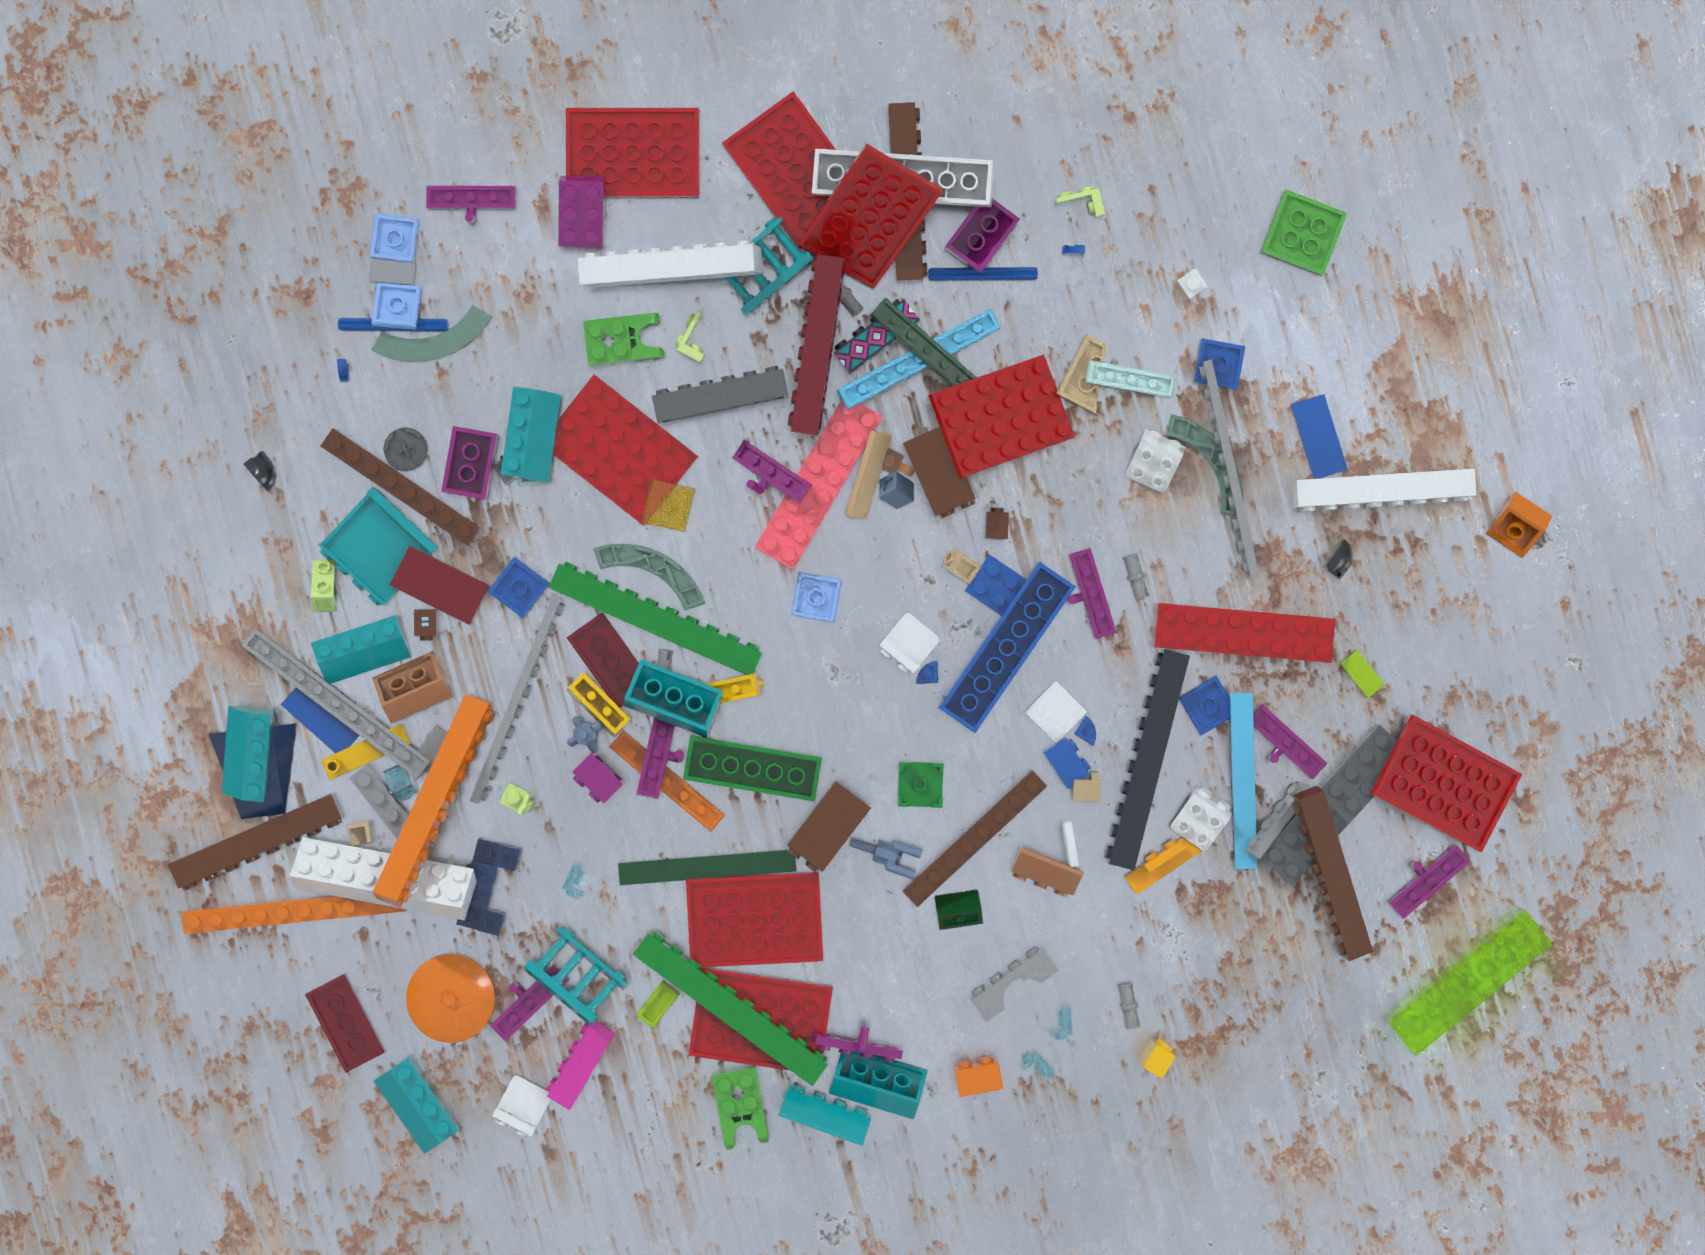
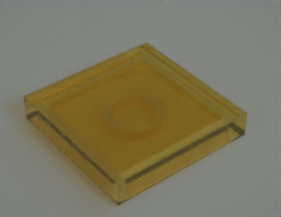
M651 479L641 522L685 532L695 489L693 487Z

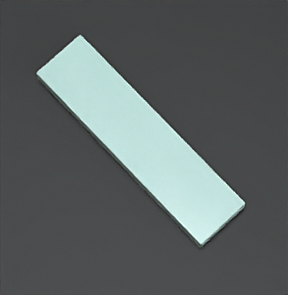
M1089 360L1085 382L1172 398L1176 376Z

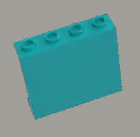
M372 486L366 492L367 495L318 546L322 548L319 552L327 560L332 558L338 563L335 567L342 574L346 575L348 573L354 578L352 583L358 589L362 590L364 588L370 593L368 598L374 604L385 606L399 591L390 586V583L409 545L430 556L439 547Z

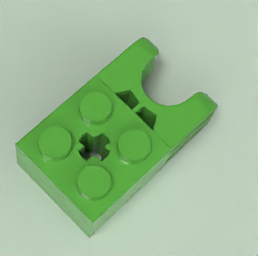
M646 313L583 321L589 367L664 357L665 353L661 347H649L640 340L642 330L647 326L658 324L660 314ZM606 336L614 339V343H611L610 347L602 343Z
M756 1066L712 1073L725 1148L727 1150L734 1148L735 1131L741 1125L752 1126L757 1133L758 1140L761 1143H767L769 1141V1134ZM735 1087H740V1090L744 1091L741 1097L733 1096L732 1092L735 1091Z

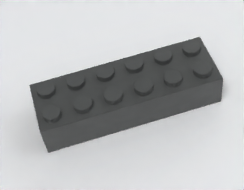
M778 366L765 368L764 373L757 374L756 370L744 372V377L740 378L729 375L721 377L722 381L713 383V380L710 379L700 381V386L691 387V384L677 386L678 390L670 392L669 388L657 390L656 395H652L657 422L662 424L789 398L783 369H778Z

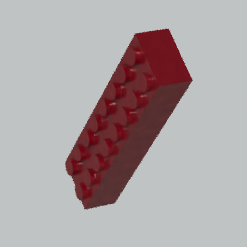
M819 253L817 258L814 257L812 259L811 271H814V279L809 280L808 293L811 294L810 302H806L804 315L808 316L807 324H803L801 338H805L804 346L801 345L798 351V360H801V366L798 369L796 368L794 382H798L797 390L795 389L792 392L791 404H795L794 411L789 413L788 426H791V432L818 435L821 431L847 257Z

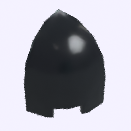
M260 451L258 455L254 458L251 457L244 463V466L255 479L269 492L275 485L277 475L273 462L265 452Z
M1346 539L1343 540L1323 566L1339 580L1349 570L1353 560L1351 545Z

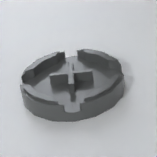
M403 427L394 430L388 435L383 451L389 465L396 470L407 472L417 469L424 463L427 458L428 446L427 441L420 432L412 428Z

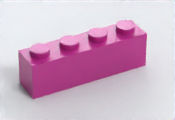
M585 1022L580 1031L583 1034L579 1042L574 1041L568 1051L572 1055L568 1061H562L557 1070L560 1073L556 1081L552 1079L546 1088V1091L549 1092L547 1097L568 1110L571 1109L615 1034L598 1022L592 1027Z

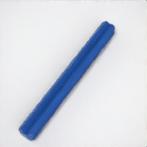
M985 267L981 273L973 268H929L928 278L929 280H1036L1038 278V268Z
M372 318L338 319L339 330L447 331L448 329L447 319L418 318L416 330L372 326Z

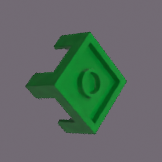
M899 762L898 807L943 808L944 763Z

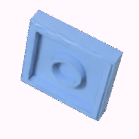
M375 213L369 257L414 263L420 219Z
M377 282L372 326L416 330L421 286Z
M798 572L791 615L834 623L842 579Z

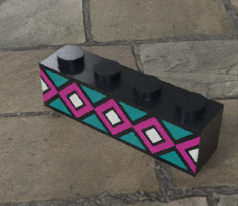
M896 299L892 302L915 324L920 322L919 317L905 299L902 301ZM873 317L870 319L871 324L866 328L861 326L852 333L854 336L848 342L844 339L835 346L836 351L833 354L849 375L897 339Z

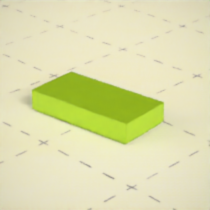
M1358 650L1339 663L1367 698L1385 685Z
M662 980L637 1012L636 1016L653 1029L680 995V992Z

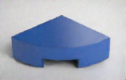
M1063 245L1061 254L1084 256L1085 246Z
M345 358L337 359L340 382H349L348 361Z
M938 661L930 662L922 667L918 673L916 684L939 683Z
M1085 715L1074 734L1093 746L1096 740V729L1092 720Z

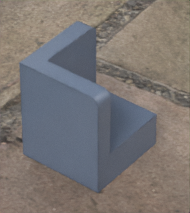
M895 471L880 479V498L896 509H899L914 501V483Z

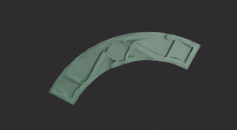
M472 305L466 315L456 325L441 334L422 339H406L381 331L371 350L382 356L402 361L419 362L439 359L460 350L476 338L486 327L492 316Z
M1171 414L1167 436L1187 443L1207 460L1215 473L1220 488V514L1235 516V511L1230 510L1228 497H1231L1230 488L1226 489L1223 476L1226 475L1225 466H1220L1218 454L1222 452L1220 445L1215 443L1214 435L1194 421ZM1236 467L1237 476H1238L1239 485H1240L1241 494H1242L1243 503H1244V494H1243V489H1242V483H1241V479H1240V476H1239V471H1238V469H1237V467Z
M610 544L593 548L600 569L614 566H630L644 569L660 577L673 589L681 601L684 610L706 604L701 591L691 576L678 563L661 552L633 544Z

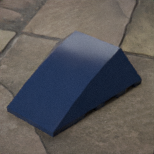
M297 723L272 726L267 797L264 802L244 801L233 797L241 819L286 813ZM226 732L209 734V737L223 771Z

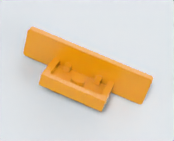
M1184 837L1177 841L1173 839L1163 846L1165 849L1157 854L1155 851L1145 858L1146 862L1137 867L1135 871L1133 870L1127 874L1125 879L1134 892L1139 894L1203 850Z

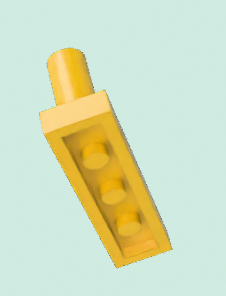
M757 673L707 683L706 685L724 691L720 703L761 695L760 690L764 688V681L762 678L757 677Z
M402 723L389 729L407 744H411ZM364 740L322 759L321 762L329 780H332L381 758L385 754Z

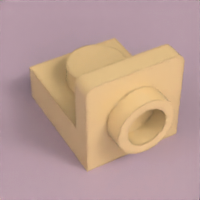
M952 549L945 556L944 563L942 564L944 569L969 585L981 568L979 564L956 549Z

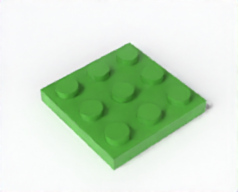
M1285 189L1261 252L1323 276L1347 213Z

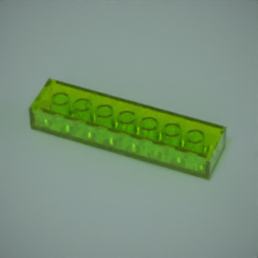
M1520 908L1388 1016L1385 1021L1414 1056H1417L1546 951L1553 943L1525 909Z

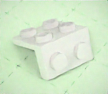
M1145 429L1125 474L1128 478L1163 493L1167 490L1186 447L1176 440H1169L1161 436L1156 431Z
M906 613L879 646L882 647L880 652L889 660L894 657L900 662L897 666L906 674L909 671L914 674L939 643L940 639L913 615Z
M1196 785L1189 800L1172 822L1171 829L1201 850L1206 851L1231 819L1233 810L1224 800L1219 801L1213 797V794L1208 789L1200 788Z
M515 1075L492 1116L496 1118L495 1122L505 1127L510 1125L516 1128L515 1132L523 1137H527V1135L532 1136L551 1101L547 1097L549 1092Z

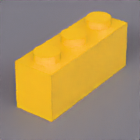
M584 672L567 688V692L596 721H600L603 724V728L613 738L630 722L631 719Z
M1160 1038L1157 1041L1151 1039L1138 1062L1143 1068L1163 1079L1176 1055L1172 1052L1173 1048L1169 1043Z

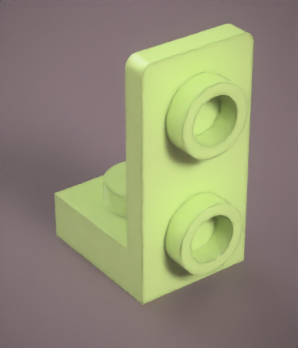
M1093 186L1081 188V192L1072 194V191L1060 193L1059 198L1055 199V204L1057 205L1090 197L1091 200L1087 201L1090 214L1094 213L1095 218L1105 215L1099 188L1094 189Z
M697 311L695 315L691 313L686 322V325L689 327L685 334L681 333L675 345L678 346L676 349L678 352L701 364L705 356L701 353L702 348L693 343L690 346L686 345L702 315L701 312Z
M334 560L313 561L311 583L313 612L336 611Z
M508 783L499 803L517 811V814L521 816L524 812L528 813L535 800L531 799L532 793Z

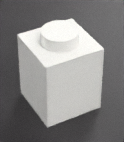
M1196 268L1175 282L1187 301L1208 287Z

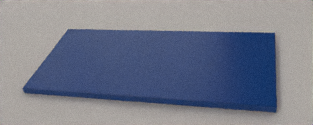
M1325 394L1290 404L1313 478L1320 479L1348 470Z
M295 688L280 704L334 753L349 748L360 736L298 688Z

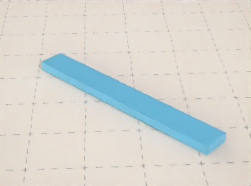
M990 308L939 335L934 340L952 355L999 330L1001 327ZM909 351L839 388L837 392L848 410L929 366L912 351Z
M1230 692L1235 869H1257V858L1251 857L1245 852L1250 839L1256 836L1253 692Z

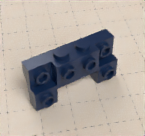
M478 838L471 864L467 863L466 868L474 869L477 882L465 920L457 919L456 925L496 936L500 935L505 914L489 910V905L499 867L516 871L521 849Z

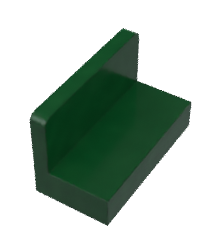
M978 890L935 896L939 930L983 924Z

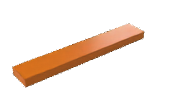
M623 730L609 748L641 773L647 749ZM666 766L660 790L711 832L725 814Z

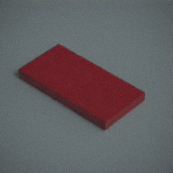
M410 545L390 583V586L470 625L489 587L488 584Z
M601 612L566 638L608 697L621 708L624 706V698L639 662L605 614Z
M346 974L305 994L345 1073L386 1052Z

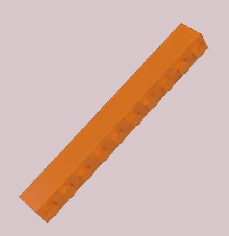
M467 694L464 695L372 893L376 899L399 908L402 907L403 902L406 903L410 896L409 889L412 883H415L419 877V868L422 862L424 863L428 858L429 846L431 842L434 843L437 839V829L440 823H443L447 817L449 804L453 803L456 798V788L465 778V769L468 763H471L474 759V750L477 743L480 744L483 740V730L486 724H490L493 718V710L488 702Z
M331 895L182 911L183 932L188 934L406 912L407 909Z

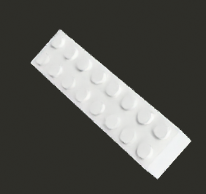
M815 149L812 194L829 197L860 152ZM884 153L943 188L942 194L934 204L992 207L995 162L993 160Z
M737 241V245L720 242L715 243V247L707 246L706 244L693 245V249L685 248V246H673L671 251L663 248H650V252L633 249L628 250V254L619 253V251L606 252V256L598 255V253H586L584 258H578L579 285L588 288L763 274L761 247L756 246L754 242Z
M1475 469L1296 480L1292 482L1294 508H1299V512L1315 511V507H1321L1322 511L1338 509V505H1343L1344 509L1360 508V504H1366V508L1382 506L1384 502H1388V506L1404 505V501H1410V505L1425 504L1426 500L1432 499V504L1449 502L1448 498H1454V502L1470 501L1472 496H1476Z
M302 837L290 873L295 889L396 907L376 899L372 893L390 853ZM428 860L424 863L422 862L419 868V877L415 883H412L409 889V899L406 903L403 902L401 908L465 920L477 882L474 869Z

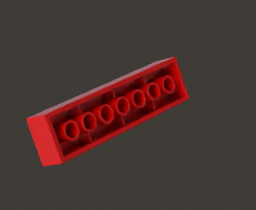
M1156 603L1153 647L1332 663L1335 619Z

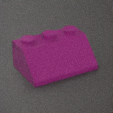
M992 198V207L974 206L944 249L981 273L1017 225L1020 218Z

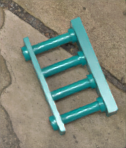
M782 217L770 219L764 225L766 229L751 241L756 246L761 247L762 255L777 271L776 275L778 277L771 282L770 280L767 281L762 274L751 275L760 285L759 289L761 290L755 297L747 292L736 277H724L743 299L742 303L744 306L741 308V311L746 316L750 315L795 277L814 258L811 252H800L779 225L784 222ZM771 232L775 234L794 257L793 261L795 263L789 268L786 265L783 266L762 241Z
M558 927L556 935L560 938L539 962L536 961L534 963L529 960L524 965V971L592 1027L598 1019V1016L595 1015L597 1008L617 986L624 991L627 985L625 982L626 978L617 970L613 972L574 939L575 935L569 929L565 928L563 930L561 927ZM567 943L577 952L556 976L550 977L545 973V967ZM584 957L593 967L573 990L567 991L562 987V981ZM599 972H602L610 981L590 1004H582L579 1001V995Z

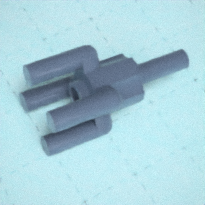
M581 716L573 717L572 722L576 728L573 731V736L567 740L568 746L573 747L576 744L587 745L591 752L597 751L599 745L594 740L596 732L603 729V724L597 721L591 725L583 723Z
M852 838L849 845L850 847L874 854L872 861L885 865L886 871L912 880L916 871L899 865L902 854L905 853L920 858L923 849L899 841H894L890 844L879 840L878 845L875 846Z

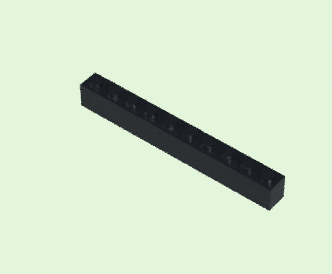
M1163 649L1162 653H1157L1155 665L1158 666L1157 673L1151 676L1149 684L1150 687H1153L1151 696H1146L1144 708L1147 709L1145 717L1141 716L1138 729L1142 730L1139 739H1135L1133 751L1136 752L1135 758L1129 761L1127 772L1130 773L1129 781H1124L1121 793L1125 794L1123 803L1119 802L1116 811L1119 820L1117 824H1113L1110 837H1114L1112 846H1107L1105 858L1108 859L1107 863L1110 865L1135 871L1190 655Z

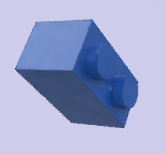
M1065 737L1043 751L1065 787L1070 789L1073 787L1074 780H1084L1090 776L1088 770L1091 767L1085 758L1080 760L1076 752L1079 749L1072 739L1068 741Z

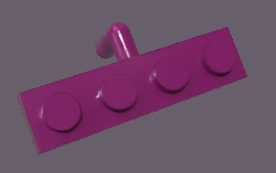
M426 186V208L467 209L465 220L469 224H473L475 222V209H516V186Z
M746 440L742 442L732 457L762 478L759 484L753 480H748L746 486L757 494H762L770 483L800 503L812 486L811 483Z
M1091 548L1069 554L1081 593L1069 596L1067 599L1068 603L1075 604L1084 601L1095 639L1116 633L1117 631Z
M1260 704L1253 712V726L1276 746L1268 756L1269 762L1277 763L1283 753L1312 780L1328 764L1263 704Z
M656 718L653 719L636 795L658 799L667 761L676 763L683 761V751L669 752L675 728L674 725Z
M1456 844L1426 870L1421 862L1414 860L1411 862V867L1418 874V877L1388 902L1404 919L1471 861Z
M553 964L545 973L550 977L556 976L560 969ZM568 977L562 981V986L570 980ZM537 981L526 991L516 982L509 985L508 990L511 993H515L519 998L490 1025L505 1042L553 996Z
M861 1026L859 1041L813 1033L812 1042L817 1045L818 1049L830 1051L831 1047L839 1048L838 1052L852 1054V1051L860 1053V1056L867 1058L879 1055L882 1056L881 1060L894 1062L895 1058L902 1059L903 1050L900 1048L868 1043L870 1028Z

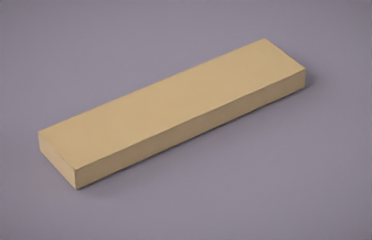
M871 430L846 515L856 518H867L890 443L891 434Z

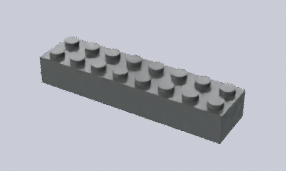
M1376 724L1319 786L1325 792L1337 835L1349 825L1374 797L1371 791L1397 743V740L1379 724ZM1295 813L1261 857L1262 860L1292 886L1313 863L1312 857L1308 855L1305 849L1306 838L1301 834L1298 823H1301L1299 815L1297 816Z

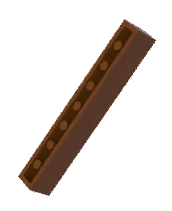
M915 102L888 103L890 154L922 156V152H917V143H921V130H916V121H920V108H915ZM925 218L895 258L897 283L922 282L924 280L923 276H928L927 263H923L922 254H926V240L922 241L921 232H925Z
M332 428L320 445V447L465 545L471 546L482 528L338 430Z
M1031 769L902 889V892L918 908L1035 799L1047 785Z
M1314 786L1292 795L1294 799L1292 807L1295 814L1299 815L1301 823H1298L1301 834L1305 836L1307 841L1305 849L1313 860L1311 868L1319 880L1317 884L1318 891L1325 899L1323 907L1332 922L1329 924L1330 930L1338 941L1336 944L1337 952L1348 961L1372 953V945L1325 792L1320 787Z
M334 793L169 863L168 867L178 889L184 887L185 890L197 886L196 881L205 878L207 882L218 877L217 872L223 869L227 873L239 868L237 863L244 860L246 864L258 860V854L266 852L269 855L279 851L278 846L286 843L287 846L299 842L298 837L307 834L308 838L320 833L319 828L327 825L328 829L341 824L339 819L344 818Z

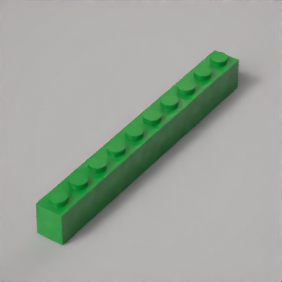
M565 561L564 565L558 564L548 588L745 675L754 674L762 656V652H759V646L750 642L747 645L738 642L739 637L729 633L725 637L718 633L720 629L707 624L706 628L698 625V619L689 615L686 616V619L678 616L679 611L668 606L665 610L657 607L659 602L646 597L645 601L637 598L638 593L626 588L625 592L616 589L618 584L607 579L605 583L596 580L598 575L589 571H585L582 574L576 571L577 566Z
M656 931L653 934L649 932L633 953L636 958L809 1085L813 1086L828 1066V1062L825 1061L827 1057L818 1050L815 1053L807 1048L809 1044L800 1037L797 1039L790 1035L791 1030L783 1024L777 1026L772 1022L773 1017L765 1011L760 1013L755 1010V1004L746 997L743 1000L736 996L737 991L730 985L726 984L724 987L718 982L720 978L710 971L706 974L700 969L702 965L693 958L687 960L682 956L684 952L675 945L670 947L664 943L666 939Z

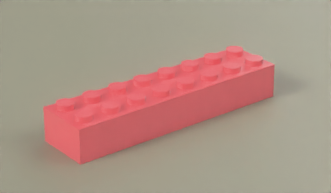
M842 400L840 401L797 474L811 483L812 486L800 503L787 494L784 496L755 546L757 550L794 570L864 451L871 430H876L883 416L861 403L847 410Z

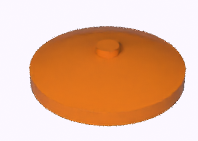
M452 953L438 955L424 962L411 977L406 992L407 1010L415 1026L429 1038L446 1043L461 1042L478 1034L490 1020L495 1007L494 985L488 972L474 959Z

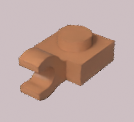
M888 447L882 470L890 474L898 470L910 477L915 471L913 467L902 462L904 455Z

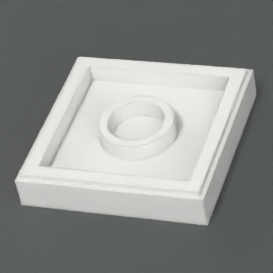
M1055 681L1025 713L1057 743L1087 711Z
M1062 821L1061 827L1067 863L1071 867L1079 866L1072 821Z

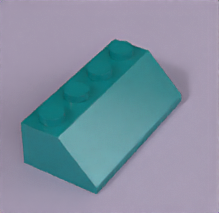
M513 386L501 475L549 483L561 402L560 394Z
M398 615L311 642L317 664L328 684L411 658Z
M640 659L624 698V706L707 738L724 691Z
M228 706L222 782L223 794L244 801H265L267 797L271 747L272 709Z
M852 1051V1054L840 1053L829 1094L914 1119L928 1070L896 1060L894 1062L881 1060L882 1056L879 1055L867 1058L860 1056V1053Z
M408 1056L373 1081L424 1154L461 1128L411 1056Z
M793 1084V1087H787L778 1116L863 1146L871 1121V1116L867 1115V1110L856 1107L855 1110L847 1108L848 1104L836 1099L834 1102L826 1100L827 1096L817 1092L811 1095L805 1092L806 1088Z

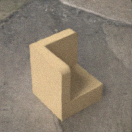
M1091 772L1090 780H1074L1072 787L1073 801L1100 802V772Z
M371 820L346 825L347 829H349L352 846L374 842Z

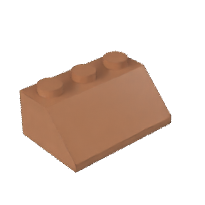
M433 651L372 677L381 706L391 724L452 697L446 678Z
M1019 846L1010 869L1011 872H1014L1013 877L1025 882L1027 878L1034 880L1035 886L1045 890L1047 886L1056 889V894L1066 898L1068 894L1074 895L1084 874L1081 869L1071 867L1068 864Z

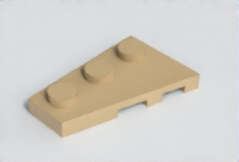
M1086 334L1056 394L1096 414L1100 385L1086 383L1085 379L1089 360L1104 363L1107 344Z

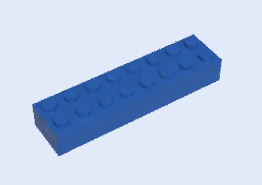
M1039 561L938 708L976 733L1076 586Z

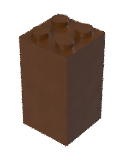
M940 427L903 443L935 516L941 515V518L955 513L954 508L958 506L964 509L976 503L974 499L979 496L970 475L959 479Z
M834 781L786 844L789 847L787 852L797 859L803 857L807 861L805 865L815 873L818 870L823 872L871 807Z

